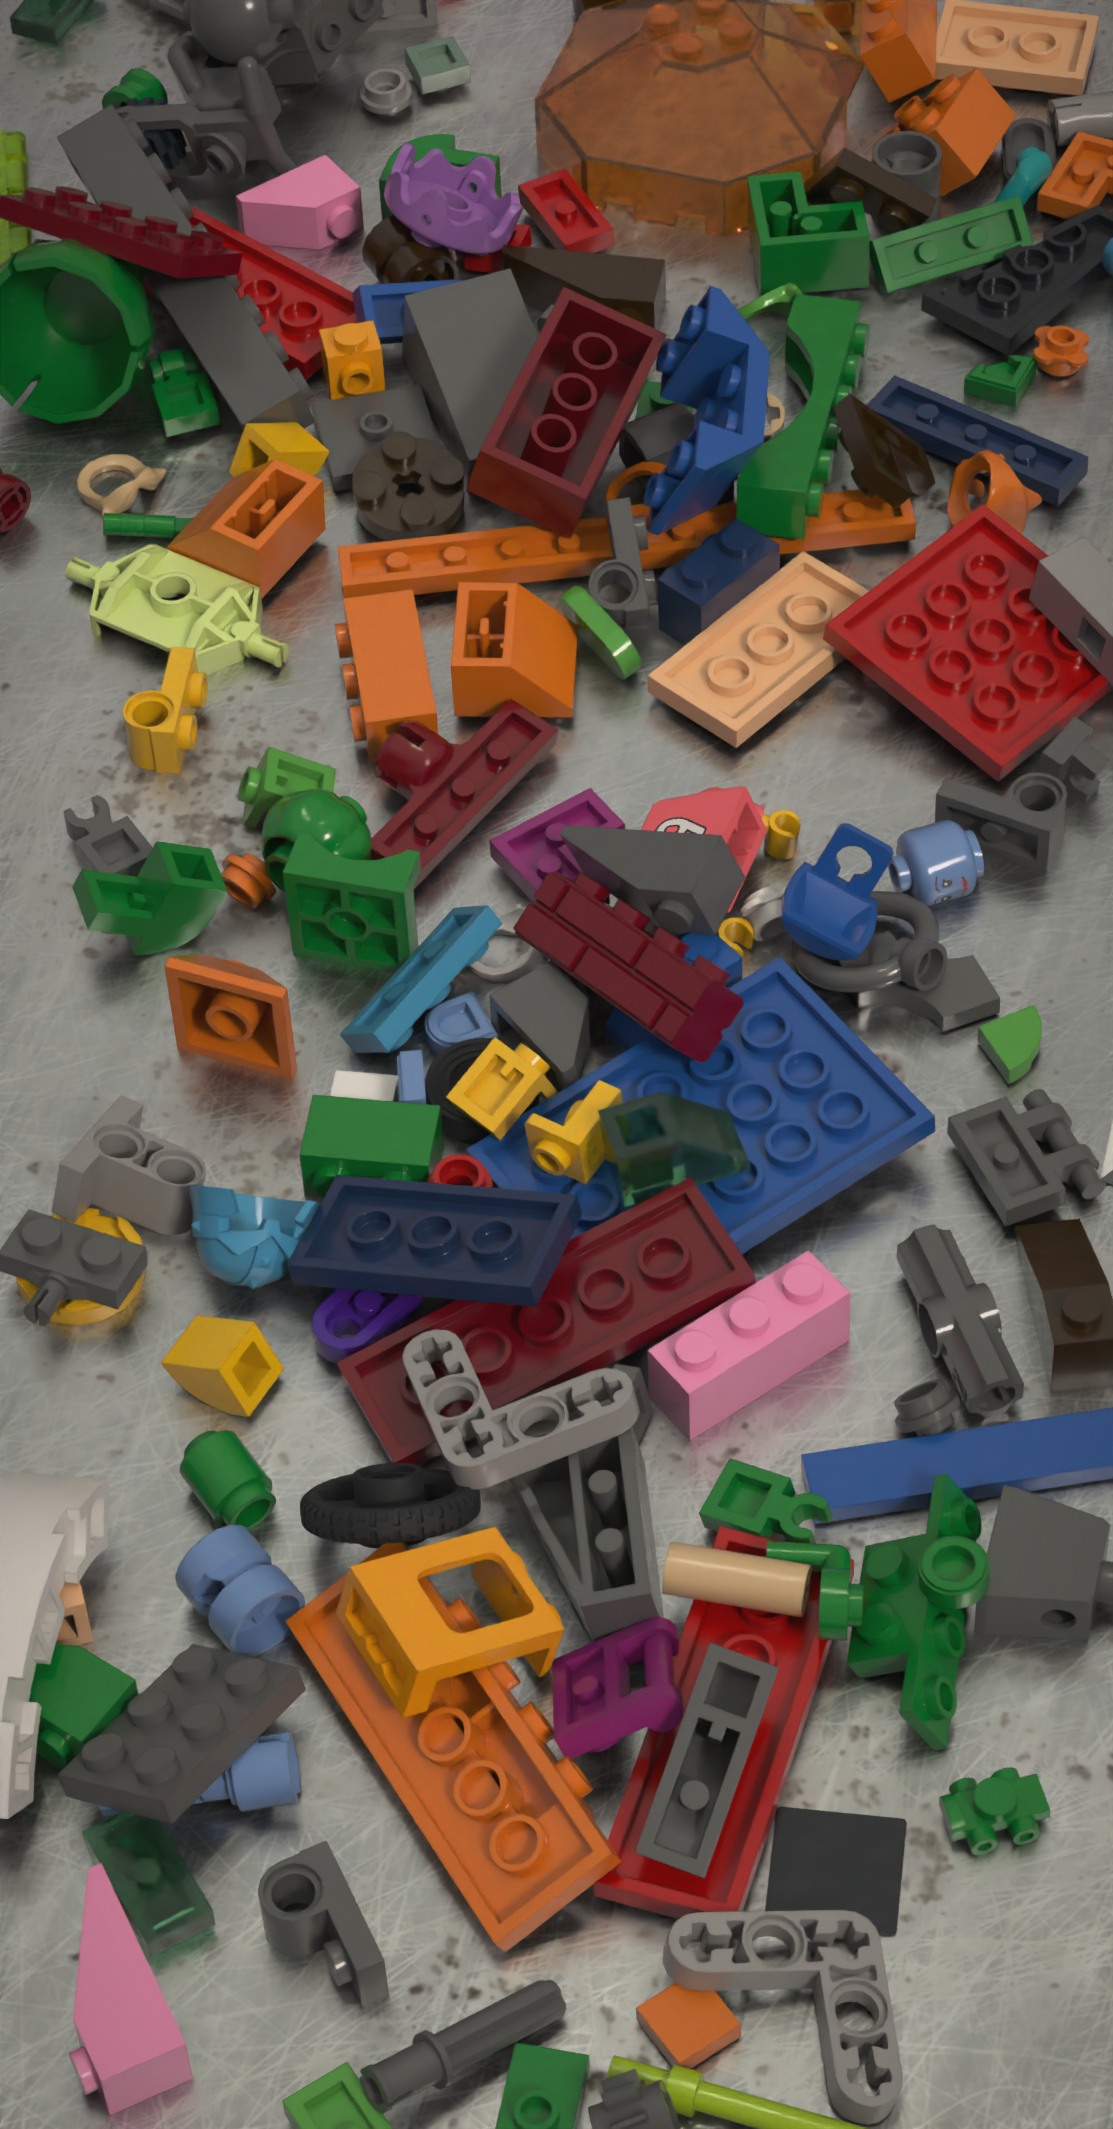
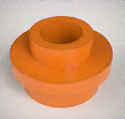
M245 853L241 858L234 854H228L223 860L222 867L224 870L221 876L227 888V893L239 903L256 909L262 900L270 901L276 894V888L265 870V863L256 856Z

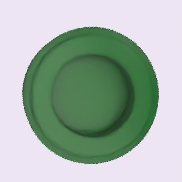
M946 1536L934 1540L924 1548L919 1557L918 1577L920 1589L930 1602L947 1609H961L977 1603L986 1594L990 1584V1565L985 1550L977 1542L962 1536Z

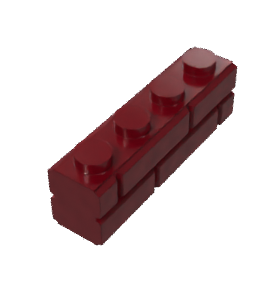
M557 871L549 872L534 894L536 901L534 904L527 905L513 927L514 934L672 1048L700 1063L708 1061L723 1038L722 1030L730 1027L744 1005L743 998L725 986L732 975L700 954L694 963L686 959L685 955L691 946L658 926L653 935L646 931L645 927L650 921L648 916L621 899L617 900L614 907L607 904L605 901L611 891L584 873L579 872L574 881Z

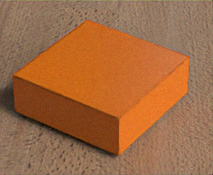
M674 1983L636 2007L637 2021L672 2067L675 2064L691 2069L741 2037L740 2022L715 1990H690Z

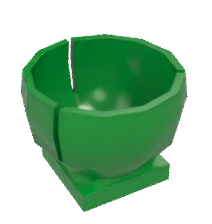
M36 239L32 245L12 254L0 266V395L13 406L32 382L37 381V385L18 411L59 424L100 417L140 382L154 333V321L144 292L143 266L99 252L73 239L57 241Z

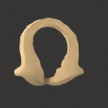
M126 454L102 456L89 462L80 471L77 478L78 492L88 505L102 512V517H104V513L121 514L132 506L139 488L147 491L155 490L165 476L166 469L162 467L151 468L144 465L138 459ZM106 471H123L134 478V480L121 485L106 497L96 494L90 488L92 480L97 475Z

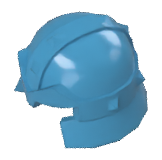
M188 1185L193 1209L192 1237L196 1240L199 1258L203 1266L212 1275L222 1280L225 1284L230 1285V1287L260 1288L263 1285L274 1283L283 1278L289 1272L287 1263L320 1205V1202L275 1199L234 1193L233 1189Z

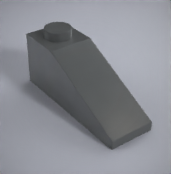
M565 825L560 834L585 875L611 891L610 894L617 899L623 900L648 916L650 922L655 926H660L676 934L689 932L715 935L745 879L742 870L722 835Z
M713 1643L709 1644L635 1853L705 1879L779 1667Z

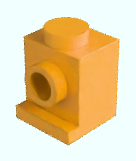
M373 320L361 323H348L338 327L319 330L323 376L329 400L385 391L382 348Z

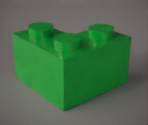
M801 171L747 176V228L760 297L788 282L797 285L803 293L831 290L843 291L846 289L868 287L870 235L862 201L808 206Z

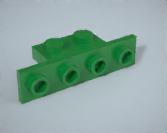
M947 1473L934 1476L926 1534L865 1546L859 1584H864L862 1627H852L846 1663L860 1678L905 1670L899 1714L933 1750L947 1748L950 1721L957 1708L955 1685L959 1657L963 1655L965 1650L963 1628L966 1608L947 1609L930 1602L924 1596L919 1586L918 1561L924 1548L934 1540L946 1536H962L976 1542L982 1529L980 1511L977 1505L962 1492Z

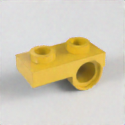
M171 647L161 690L139 692L130 697L123 707L129 755L132 762L142 769L154 770L156 773L180 774L185 751H193L195 749L197 718L194 714L196 708L205 707L208 690L206 673L198 672L195 648Z

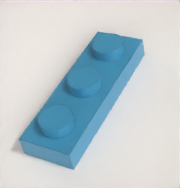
M489 905L457 907L448 913L340 1033V1036L354 1053H390L401 1047L411 1037L413 1033L411 1026L425 1010L431 1009L442 1002L450 993L451 986L449 983L464 967L478 961L488 950L489 944L487 941L502 925V922Z

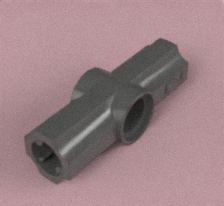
M935 1224L913 1230L905 1241L897 1245L896 1259L918 1303L919 1325L928 1350L934 1358L943 1356L953 1382H955L969 1413H979L984 1418L1006 1412L1009 1406L1023 1397L1024 1382L1001 1337V1320L992 1292L984 1282L975 1283L965 1258L962 1256L950 1230L939 1229Z

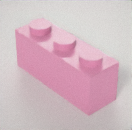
M809 1250L648 1349L650 1399L689 1441H692L848 1342L850 1292Z

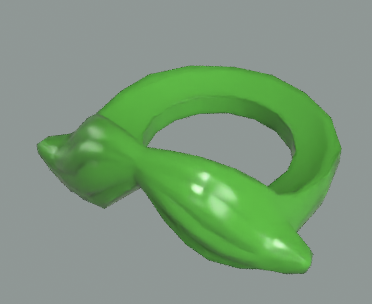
M788 282L737 310L745 320L771 312L789 317L795 294H804L797 285Z

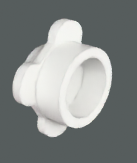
M774 886L765 887L754 892L744 901V906L741 908L743 919H746L751 924L756 941L771 940L786 932L781 919L782 899L786 887L779 891Z

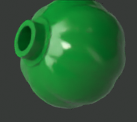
M308 789L290 793L277 801L269 809L262 830V854L265 861V870L271 881L280 890L285 892L283 870L299 832L311 833L314 839L331 853L352 860H371L372 838L371 832L365 824L367 816L362 806L349 796L338 797L335 793L324 789Z

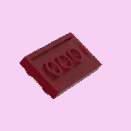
M56 186L55 193L41 188L24 187L23 195H0L1 219L63 240H76L99 252L176 278L239 274L243 253L223 247L224 238L215 234L191 231V234L187 235L178 232V223L170 219L146 216L145 220L132 216L133 208L111 201H101L99 206L87 202V192L64 186Z

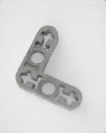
M437 1329L423 1332L406 1345L403 1353L404 1366L414 1393L450 1476L459 1486L470 1487L476 1490L487 1488L616 1437L629 1430L637 1421L640 1413L631 1379L626 1373L617 1369L603 1368L588 1372L492 1411L464 1346L456 1334L447 1330ZM441 1360L446 1367L448 1376L436 1380L430 1364ZM610 1399L612 1404L601 1406V1401ZM468 1400L473 1402L472 1406L459 1416L444 1417L440 1415V1411L453 1401ZM577 1411L578 1419L571 1421L569 1413ZM553 1420L558 1422L557 1427L546 1436L537 1438L524 1435L529 1426L538 1421ZM476 1437L483 1455L471 1458L464 1441Z
M847 1910L696 1912L686 1914L675 1921L669 1931L663 1949L662 1962L666 1973L676 1984L696 1991L813 1989L828 2093L833 2107L842 2117L853 2123L864 2125L878 2123L890 2114L902 2088L903 2073L881 1939L877 1928L868 1918L857 1912ZM759 1937H776L787 1945L791 1953V1959L778 1965L766 1963L754 1953L752 1942ZM807 1938L811 1940L809 1952H815L812 1962L805 1960L808 1945ZM731 1939L738 1940L736 1963L732 1962L734 1948H728ZM834 1939H845L848 1950L857 1951L855 1958L852 1960L844 1959L841 1949L832 1947ZM689 1941L700 1942L702 1951L710 1954L708 1962L697 1961L694 1951L686 1949ZM843 2002H858L867 2007L872 2013L875 2021L874 2026L863 2031L851 2030L839 2021L835 2007ZM869 2053L865 2062L867 2080L870 2085L879 2086L876 2095L873 2097L865 2095L861 2084L852 2083L859 2068V2055Z

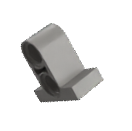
M120 1095L60 1162L51 1213L75 1223L91 1204H94L164 1235L187 1233L192 1229L191 1224L193 1223V1209L188 1185L204 1186L206 1176L205 1163L191 1151L141 1130L140 1123L144 1105Z

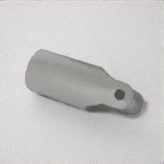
M1113 91L1049 100L1047 105V123L1054 132L1055 148L1069 146L1078 131L1113 140Z

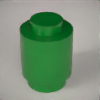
M206 1431L195 1437L185 1448L184 1459L179 1469L180 1475L217 1524L227 1526L242 1525L250 1530L260 1524L272 1512L276 1504V1498L271 1492L272 1481L233 1431Z

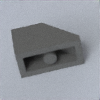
M549 961L489 995L491 1024L498 1035V1039L511 1043L516 1047L522 1043L540 1056L550 1066L545 1076L558 1091L557 1093L582 1078L590 1042L589 1011L592 1009V1002L586 988L578 979L574 977L569 979L553 961Z

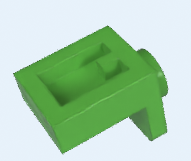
M268 747L257 768L247 767L240 782L237 798L238 801L245 803L243 825L255 829L265 810L270 809L277 801L290 793L308 789H324L334 793L336 769Z

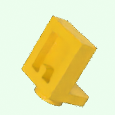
M494 1037L446 1098L453 1106L500 1141L538 1094L547 1100L558 1091L546 1078L545 1073L549 1070L550 1066L540 1056L522 1043L513 1051Z
M598 1080L584 1100H578L571 1106L566 1115L564 1126L535 1113H532L524 1123L530 1155L535 1163L549 1174L555 1176H562L564 1174L583 1184L588 1183L628 1129L621 1089Z

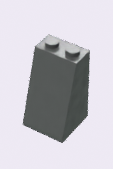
M511 269L405 295L402 360L413 384H420L431 420L445 448L455 458L460 460L464 467L465 488L468 486L479 451L538 338Z

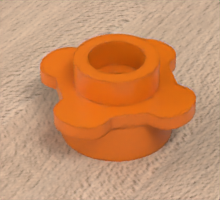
M1042 326L1036 329L1034 338L1039 342V346L1034 349L1033 357L1044 372L1054 376H1069L1088 363L1089 356L1084 352V347L1089 344V336L1085 332L1068 326Z

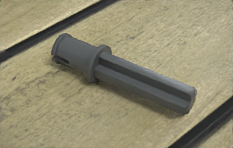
M538 1980L435 2034L424 2030L414 2035L413 2045L374 2065L370 2064L361 2069L360 2073L363 2076L360 2077V2084L366 2099L377 2112L384 2114L390 2111L393 2106L431 2086L442 2090L452 2085L453 2074L561 2019L567 2009L559 1986L553 1980Z

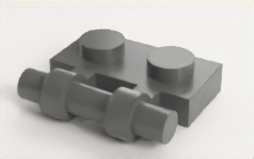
M1043 1089L1034 1090L1026 1095L1023 1105L1027 1111L1021 1114H1017L1005 1096L948 1117V1136L1005 1226L1063 1206L1066 1188L1062 1182L1075 1185L1085 1199L1097 1197L1106 1186L1097 1172L1099 1161L1089 1146L1079 1144L1070 1130L1072 1126L1071 1118L1061 1104L1052 1103ZM1039 1140L1041 1143L1049 1144L1054 1153L1044 1156L1035 1141Z

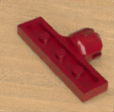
M510 699L469 741L461 745L449 743L419 721L407 720L402 722L396 729L408 737L405 738L400 734L391 732L376 756L378 764L374 774L378 780L405 797L408 802L372 837L371 860L390 857L406 850L420 852L421 870L414 886L415 889L554 747L558 729L513 699Z

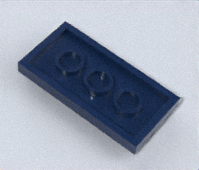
M336 1175L287 1263V1267L293 1284L537 1307L582 1216V1211L577 1195Z

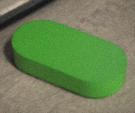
M575 585L558 597V603L564 615L578 625L579 636L617 677L625 680L641 668V658L628 636L585 589Z

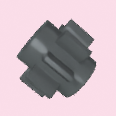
M636 2069L601 2081L604 2093L601 2094L603 2102L588 2107L592 2129H681L675 2107L663 2081L658 2080L646 2085L644 2079H639Z

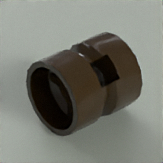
M394 215L385 218L374 226L365 239L362 248L363 261L381 284L459 279V268L442 246L432 248L419 243L412 237V230L406 227Z

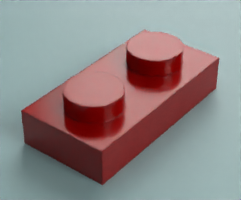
M566 169L518 185L520 204L556 250L595 253L614 246V228Z

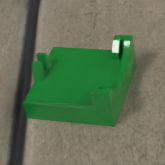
M299 832L283 870L293 955L395 973L419 947L413 889L421 870L420 852L406 850L400 854L379 860H352L329 852L314 839L311 833Z

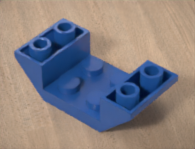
M713 286L709 287L697 306L691 304L687 308L682 318L679 332L673 340L667 338L663 342L656 361V370L662 373L660 397L697 409L694 418V429L685 441L679 439L675 443L667 466L661 474L655 472L651 476L645 490L644 505L650 507L648 532L660 535L714 508L764 442L770 351L724 292Z

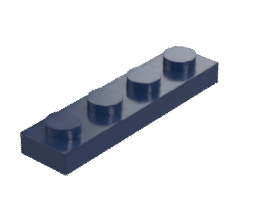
M896 375L867 404L868 407L920 443L925 450L960 464L964 459H970L979 451L984 450L1004 455V461L1012 468L1025 487L1039 494L1042 500L1059 506L1088 472V456ZM988 472L981 473L983 475L990 477V474Z

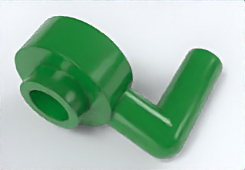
M767 1541V1558L808 1564L812 1566V1572H821L818 1639L847 1641L848 1627H862L864 1584L850 1583L851 1555L844 1546Z

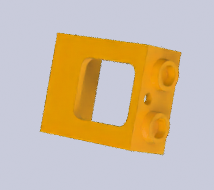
M496 1526L350 1566L335 1613L402 1718L428 1710L437 1681L524 1655L539 1678L548 1675L565 1629L556 1608L551 1603L546 1602L527 1574L522 1558L518 1553L510 1549ZM475 1563L471 1576L502 1622L466 1633L454 1632L445 1624L420 1586L418 1579Z

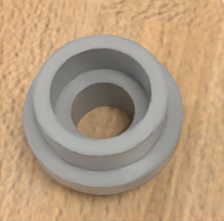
M383 68L372 71L365 77L364 85L360 89L362 106L366 110L380 116L395 115L405 109L412 100L411 86L405 80V76L395 69Z

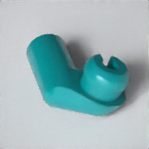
M1037 147L1023 149L1016 158L1015 171L993 203L1020 196L1022 206H1024L1029 197L1051 175L1052 162L1046 152L1040 151Z

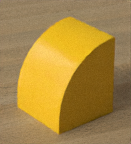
M297 422L246 423L229 473L235 477L273 459H277L315 476L324 464L330 451Z
M200 1315L195 1316L161 1361L162 1366L169 1375L190 1394L220 1411L245 1417L251 1415L284 1370L281 1362L255 1322Z

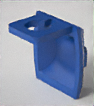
M840 824L815 865L804 862L796 870L785 889L781 906V919L790 937L806 950L828 959L839 961L857 959L869 944L875 930L877 900L870 897V894L892 860L894 854L892 847L851 824ZM847 846H857L869 854L872 867L862 874H853L848 882L837 876L841 869L837 860V853Z

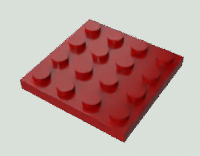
M984 504L829 621L825 626L823 635L824 641L997 782L1062 731L1074 716L1078 718L1113 689V686L1029 600L1038 563L1049 555Z

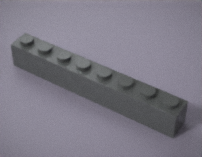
M112 104L57 136L74 171L96 205L100 206L101 201L121 203L133 208V217L145 220L146 216L170 219L178 223V232L190 235L191 231L208 233L201 222L192 227L188 219L195 215L183 193L178 187L169 192L165 184L172 180L158 155L153 153L146 157L142 150L149 147L140 128L133 118L124 123ZM143 267L145 281L188 348L192 351L202 370L205 371L206 376L242 432L246 423L297 422L303 428H306L315 422L306 403L307 400L314 397L309 385L297 367L289 372L284 367L283 363L289 360L284 347L273 330L263 335L259 326L264 324L265 320L249 294L242 298H239L235 290L241 287L236 275L176 278Z

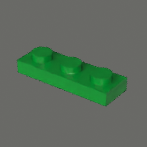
M1015 196L873 239L869 244V257L880 294L884 295L1002 259L1003 252L1019 244L1025 247L1033 246L1034 243L1020 196Z

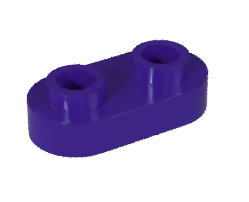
M338 1288L319 1305L312 1317L313 1338L318 1353L328 1361L337 1363L391 1335L419 1310L424 1296L399 1294L395 1298H385L383 1296L389 1293ZM347 1334L354 1335L347 1338H341V1336Z

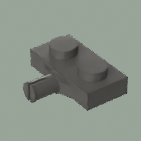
M30 1209L27 1210L0 1249V1272L28 1280L39 1288L23 1310L26 1318L33 1324H36L39 1319V1326H46L58 1306L66 1299L89 1300L118 1310L148 1265L145 1246Z

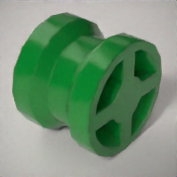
M135 68L128 71L121 78L119 86L112 87L103 96L102 108L104 109L111 104L114 106L118 103L121 107L128 106V100L137 98L138 103H141L144 97H153L154 101L161 98L168 104V97L164 86L153 74L146 70Z

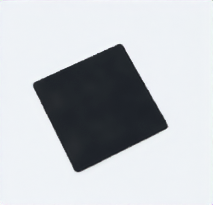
M779 1807L776 1810L765 1911H853L868 1918L877 1928L878 1934L894 1935L897 1932L906 1820L893 1817Z

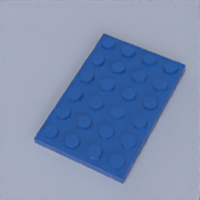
M778 957L729 988L743 998L744 1005L730 1027L722 1030L723 1038L708 1061L700 1063L672 1048L653 1034L521 1115L500 1141L490 1134L467 1148L466 1151L467 1155L479 1160L483 1167L488 1170L494 1188L577 1195L582 1216L570 1240L691 1177L740 1253L743 1254L931 1135L936 1130L935 1116L795 971L781 957ZM598 1080L621 1089L628 1129L587 1184H583L564 1174L562 1176L549 1174L535 1163L530 1155L524 1123L532 1113L564 1126L566 1115L571 1106L578 1100H584Z

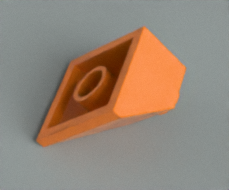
M205 954L169 957L164 968L177 1049L289 1080L294 1079L298 1070L287 988L260 969L247 966L236 960H224Z

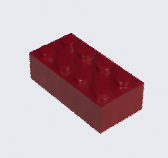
M563 287L479 451L466 490L571 538L653 372L659 351L667 334Z

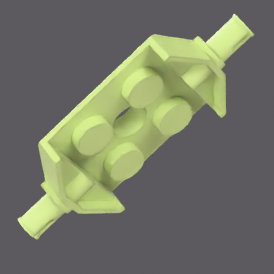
M149 544L113 563L107 561L102 567L84 561L77 556L73 557V562L70 561L67 565L65 575L68 580L93 589L89 615L92 633L95 637L101 634L100 625L103 624L167 652H170L171 647L195 648L198 672L206 673L207 676L242 661L245 656H254L278 668L282 666V662L285 663L289 654L288 644L261 634L260 623L263 608L261 591L258 586L156 544ZM180 594L186 595L184 598H181L179 600L169 601L162 599L177 597Z

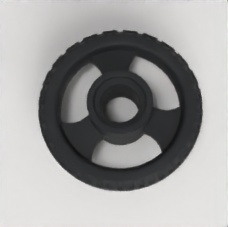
M384 1463L360 1468L353 1474L333 1478L314 1486L303 1495L300 1501L301 1522L305 1530L311 1534L333 1542L360 1544L364 1547L377 1549L387 1543L405 1542L407 1546H412L425 1541L427 1538L451 1533L473 1521L481 1509L479 1489L476 1490L457 1485L447 1470L422 1468L411 1463Z

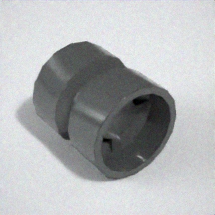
M898 131L885 135L876 142L872 150V163L937 198L930 218L921 225L938 220L941 196L939 184L942 171L941 146L930 136L914 131ZM872 216L873 221L877 224L878 227L886 230L887 232L896 233L882 227L878 223L877 219Z

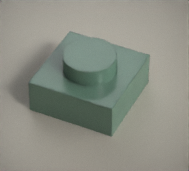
M454 36L404 48L406 66L422 94L444 91L451 87L471 82L470 65Z

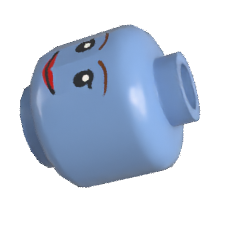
M943 820L902 833L897 841L896 856L892 857L888 870L891 882L898 893L906 891L909 896L931 907L971 894L975 889L976 879L983 876L984 861L979 842L973 831H964L954 821Z

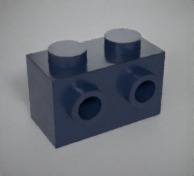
M737 518L718 533L709 535L702 542L701 546L678 564L669 566L661 577L657 579L659 630L685 646L780 570V545Z

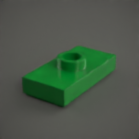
M515 2042L495 2129H577L590 2069L589 2055Z

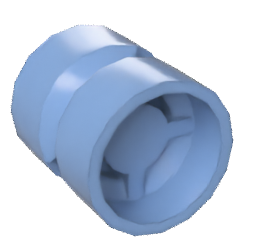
M228 1525L216 1529L201 1538L186 1553L175 1575L179 1590L198 1613L208 1618L210 1628L232 1653L255 1657L269 1651L292 1632L286 1620L305 1606L303 1594L279 1567L272 1565L271 1556L251 1532L242 1525Z

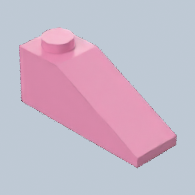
M100 1863L87 1870L73 2021L80 2048L68 2053L84 2094L87 2095L98 2090L108 2114L111 2116L193 2079L186 2043L104 1867Z

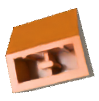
M975 68L958 79L953 74L946 77L934 87L928 97L922 100L919 96H914L906 101L894 114V118L897 120L895 126L886 131L878 140L885 135L898 131L924 133L935 139L941 146L942 171L939 182L940 197L977 177L1013 122L1016 114L982 73Z
M273 459L231 478L173 539L166 549L260 587L262 599L326 529L323 480L277 459Z
M458 582L451 656L454 716L493 717L510 699H513L538 717L573 718L578 625L518 583Z

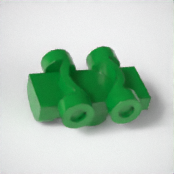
M1012 1767L994 1772L990 1778L982 1780L978 1785L974 1778L959 1779L949 1786L950 1794L939 1797V1806L952 1842L966 1838L971 1853L974 1855H984L995 1850L999 1843L994 1831L1005 1828L1009 1829L1013 1843L1017 1845L1031 1843L1040 1836V1830L1036 1821L1050 1818L1051 1810L1037 1773L1019 1777L1017 1769Z

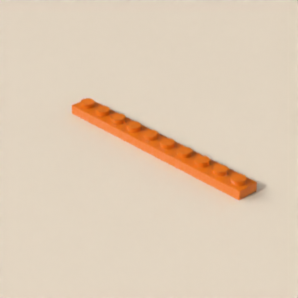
M860 489L824 493L820 518H810L804 540L765 536L780 545L781 555L802 551L830 550L915 540L916 521L910 498L895 509L877 495L870 498ZM736 503L716 505L714 508L660 535L647 531L648 550L639 551L642 570L658 569L678 564L701 546L702 542L709 535L718 533L736 519ZM606 517L580 520L571 538L538 524L337 546L344 598L413 589L414 595L458 590V582L519 584L591 576V573L599 564L613 560Z

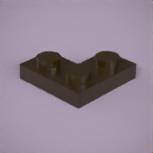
M845 147L804 183L808 206L862 201L864 212L876 218L882 227L893 232H900L920 226L930 218L937 198Z
M848 394L833 407L841 429L838 433L839 441L849 453L854 467L851 471L852 479L865 495L870 498L877 495L897 509L913 493L920 497L936 483L924 448L920 443L852 394Z

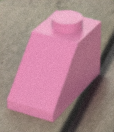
M326 155L236 196L239 231L263 245L321 250L364 229L360 186Z

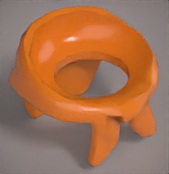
M984 450L979 451L970 459H964L955 468L949 490L947 512L953 527L973 512L969 506L968 493L977 498H982L985 493L983 483L974 478L977 473L988 472L990 474L985 506L1021 534L1026 526L1028 512L1041 504L1042 498L1039 494L1021 483L1012 468L1004 461V455Z

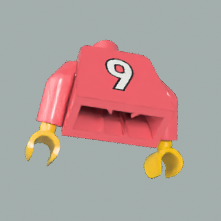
M746 786L727 789L710 787L697 794L658 801L652 805L641 830L722 835L746 878L763 839L764 848L771 856L778 859L792 858L795 853L801 823L798 816L790 810H779L771 814V816L764 814L765 808L753 802ZM744 881L742 882V884H741V886H740V888H739V890H738V892H737V894H736V896H735V898H734L732 904L730 905V907H729L727 913H730V911H731V909H732V907H733V905H734V902H735V900H736V898H737V896H738V894H739V892H740V889H741V887H742ZM731 917L722 921L716 934L743 959V950L737 943L733 942H738L743 947L751 949L754 939L751 924L746 919Z

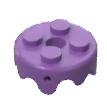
M405 142L398 153L386 182L384 199L394 216L412 230V237L428 247L438 248L442 245L453 250L479 256H486L489 253L503 249L504 245H507L512 237L523 207L519 205L520 198L517 193L507 192L502 198H499L496 194V167L494 162L487 156H477L466 166L457 167L447 161L441 150L432 149L421 160L414 163L416 147L409 142ZM472 183H475V184H476L477 189H475V188L473 187V184H472Z

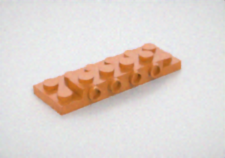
M405 1542L383 1544L359 1564L408 1551L410 1548ZM347 1572L288 1618L286 1623L494 1944L504 1952H507L622 1862L592 1818L594 1813L583 1799L594 1789L582 1770L568 1755L558 1761L549 1749L547 1743L554 1738V1729L534 1703L530 1701L524 1707H521L513 1696L511 1690L521 1682L507 1661L437 1681L428 1710L402 1718L335 1614L346 1581ZM429 1576L418 1579L420 1586L451 1630L458 1633H466L483 1628L480 1620L463 1599L459 1597L453 1603H449L439 1593Z

